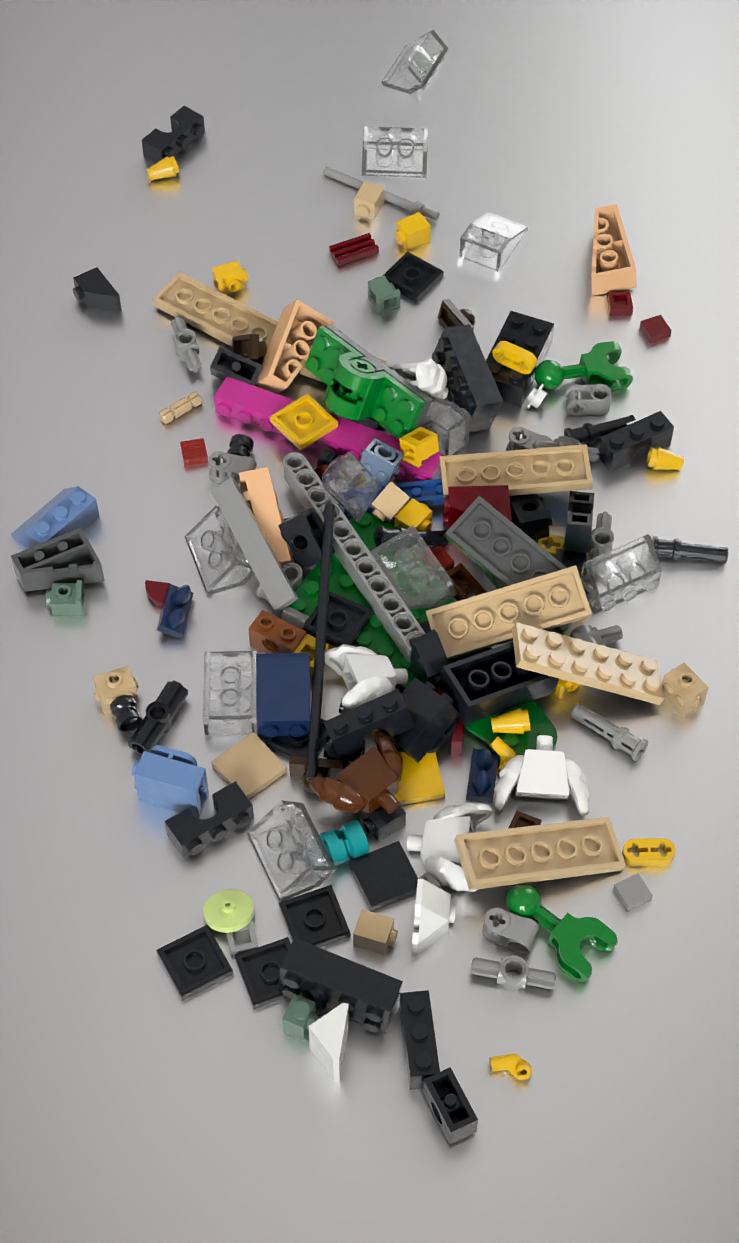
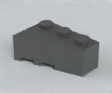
M81 527L11 555L15 574L25 592L52 588V583H77V580H82L83 584L105 581L102 564Z

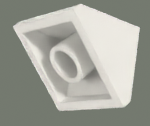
M348 1003L340 1004L308 1026L310 1050L330 1077L337 1082H340L349 1030Z

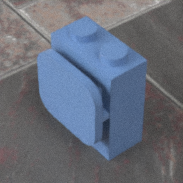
M155 745L150 753L143 751L140 760H136L132 768V776L135 778L134 788L137 789L139 801L177 812H182L189 808L195 817L200 818L209 797L206 768L197 766V761L192 755L168 747Z

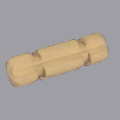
M193 392L188 395V398L184 397L170 405V409L165 408L161 410L159 417L164 424H167L174 420L173 417L178 418L192 410V406L195 408L200 405L202 398L198 392Z

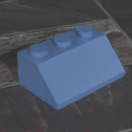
M79 486L63 489L11 535L25 547L31 548L80 527L84 531L100 517L97 500Z

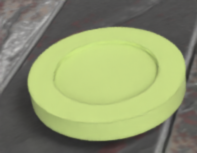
M228 889L219 891L205 902L203 907L204 920L210 928L218 932L229 933L238 931L251 922L254 916L253 901L249 895L240 890Z

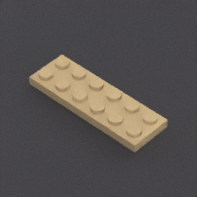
M179 272L152 299L153 306L174 317L183 318L184 322L232 346V338L234 336L259 334V337L267 343L268 348L278 324L274 319L182 272ZM265 356L258 360L263 362Z
M587 444L440 456L443 497H448V487L508 485L509 496L592 489L593 487Z
M576 565L426 611L431 630L435 629L438 633L447 659H453L512 641V628L516 622L548 630L592 616Z
M517 622L512 628L515 661L518 668L660 705L665 699L657 660Z
M609 817L459 834L454 839L469 890L623 871L626 866Z

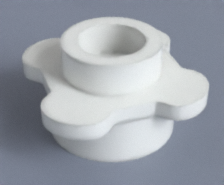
M543 384L539 389L534 387L527 398L530 401L527 406L528 409L531 405L538 409L547 395V392L542 390Z

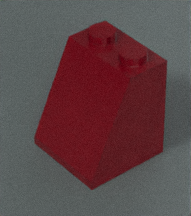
M508 485L448 487V497H443V527H447L448 531L478 496L512 522Z

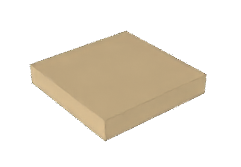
M254 732L211 761L212 767L229 785L236 781L248 799L287 773V767Z

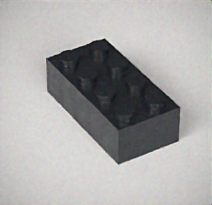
M510 311L486 359L504 403L522 407L535 380V369L544 361L552 344L554 323ZM500 341H507L533 353L538 363L530 374H523L497 362L492 355L493 349Z
M468 324L444 328L441 337L438 339V344L432 353V360L436 364H440L447 375L448 401L453 405L457 423L461 425L464 433L490 429L503 404V399L472 327Z
M511 642L443 666L438 686L442 693H446L455 701L453 707L460 713L458 718L464 726L554 693L559 678L516 667L514 643Z
M294 938L280 967L278 990H282L283 995L290 999L296 994L316 1002V1009L321 1011L325 1009L332 1011L340 1004L348 1003L349 1022L353 1020L363 1024V1027L371 1032L378 1033L380 1031L386 1034L399 1002L403 981Z

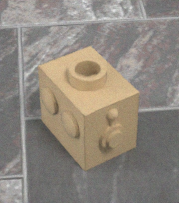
M684 662L665 674L662 682L664 697L684 717L702 706L705 702L709 687Z
M129 666L93 676L95 693L93 694L95 700L100 702L104 714L111 712L110 704L121 696H133L136 703H139L137 694L138 682L132 676Z

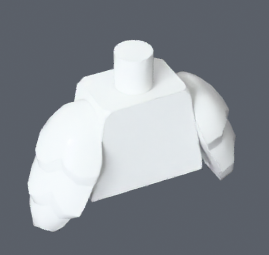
M426 358L419 363L398 364L392 361L385 363V365L432 400H444L447 397V375L441 365L436 364L432 359Z
M342 644L337 648L327 650L325 653V664L343 677L349 690L342 700V705L349 710L394 691L396 684H407L408 673L406 668L393 669L387 656L377 655L366 647Z
M539 735L537 736L536 750H525L524 755H517L511 758L501 769L499 780L494 787V808L498 811L503 809L516 784L515 796L567 800L570 793L581 817L589 814L588 801L591 795L586 785L587 778L581 767L572 759L565 758L564 752L552 751V736Z
M469 802L447 806L440 810L433 819L426 821L423 835H408L407 849L408 851L420 852L426 871L442 887L448 886L456 891L476 892L478 889H468L454 839L459 834L474 833L473 827L488 819L492 815L493 810L488 804Z

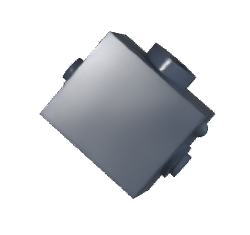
M374 438L370 445L361 453L362 459L356 472L386 487L399 474L401 470L400 465L405 454Z

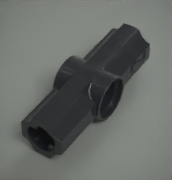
M168 681L157 699L147 706L145 710L146 716L128 742L129 747L135 753L140 755L143 754V751L150 753L160 737L170 730L172 726L171 720L188 696V689L177 681Z

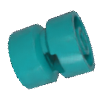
M356 819L341 825L339 831L333 828L319 834L323 851L332 867L347 862L349 856L357 858L369 853L366 835Z

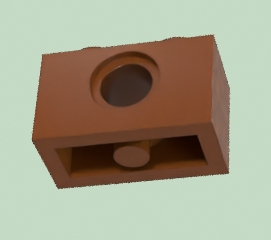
M264 610L259 613L248 628L250 646L264 653H294L307 635L306 631Z

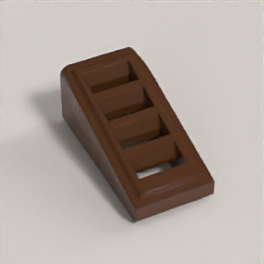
M462 563L444 574L440 580V584L457 601L469 598L467 594L471 591L475 593L473 596L487 593ZM458 578L460 582L456 584L454 580ZM463 585L467 586L465 590L461 589Z

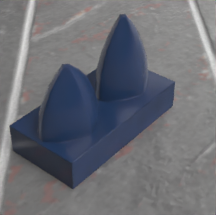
M170 584L167 587L157 631L181 639L184 635L193 598V592H191L189 585L178 587Z
M487 747L484 749L473 748L466 800L493 804L499 755L495 751H490Z

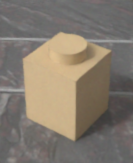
M364 181L354 197V214L375 220L385 203V187Z
M390 482L372 502L371 507L374 509L372 513L380 521L384 522L387 520L391 523L394 517L409 502L410 497L393 482Z
M362 909L353 933V946L386 956L388 947H394L398 935V930L394 929V918Z

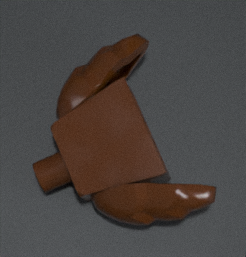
M374 731L376 747H372L334 776L335 780L328 777H312L309 786L319 796L321 801L333 805L336 810L341 812L356 813L363 810L366 813H372L381 806L388 814H392L401 804L394 795L398 792V782L402 778L404 768L402 756L397 752L394 742L382 731Z

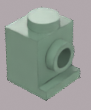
M385 276L368 281V298L379 315L400 308L401 292L399 289L396 290L394 285L389 283Z
M77 580V583H52V589L46 591V605L51 606L52 615L83 616L85 592L82 580Z
M294 994L282 1018L283 1033L309 1043L308 1026L322 1017L316 1014V1002Z

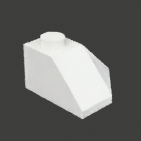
M418 879L412 956H418L446 935L449 922L454 923L456 906L450 905L451 894L424 879Z

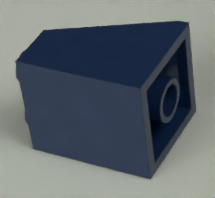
M256 654L258 736L269 738L289 736V734L293 737L307 736L310 728L311 713L310 654Z

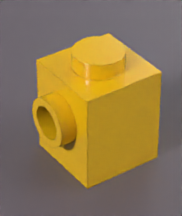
M420 212L396 222L395 238L407 251H410L430 242L431 225Z
M413 498L394 517V526H402L406 530H431L433 525L432 510L424 503H419Z

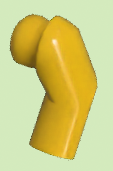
M497 737L490 744V747L500 755V765L497 768L498 773H500L503 766L511 758L515 757L516 753L501 738Z
M517 1054L489 1057L491 1072L507 1070L519 1080H526L532 1074L531 1065Z

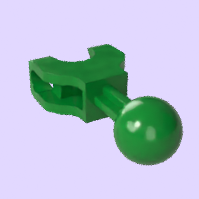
M615 341L597 343L589 353L581 354L580 362L576 365L562 366L555 360L542 361L536 367L534 374L536 383L539 386L543 384V389L546 390L558 388L564 379L581 377L584 385L605 384L611 391H617L629 387L633 381V376L629 368L612 365L620 359L622 353L619 343Z
M519 884L511 888L507 893L505 904L508 912L533 919L550 932L548 944L555 949L559 968L578 982H586L592 974L590 962L580 952L582 947L593 946L603 952H608L618 943L616 934L597 918H575L567 912L562 920L541 905V896L531 885Z

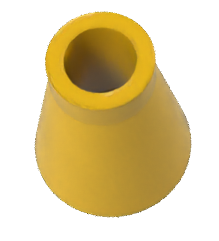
M166 156L146 169L150 181L175 177V174L180 173L174 156Z
M659 446L656 448L651 447L648 452L646 465L652 467V470L681 471L684 457Z
M521 708L505 714L491 717L493 733L524 734L525 731H531L528 709L521 710Z

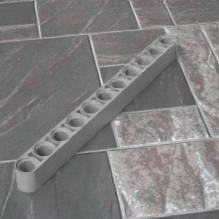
M299 452L288 453L284 457V478L305 510L313 507L322 527L324 524L325 504L332 503L335 505L332 542L335 555L397 648L410 663L412 640L426 633L305 456Z

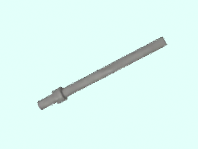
M327 166L324 168L323 175L360 189L363 181ZM385 191L386 201L411 210L412 214L420 212L425 217L435 221L438 220L440 213L427 208L425 204L418 201L412 202Z

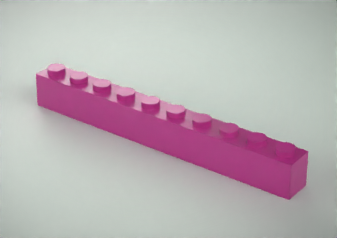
M228 376L214 395L216 412L282 436L284 435L270 422V416L295 401ZM334 414L331 415L338 421V427L309 445V447H315L320 450L330 447L338 455H345L350 458V462L361 461V453L370 445L374 438L401 452L400 440L395 436ZM439 452L433 454L428 459L421 461L422 466L420 467L402 460L401 470L395 478L408 482L438 479L441 474L440 456H444V454Z

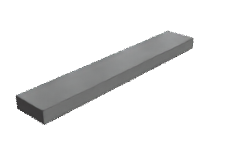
M230 477L214 488L211 493L274 611L279 613L299 598L235 480Z

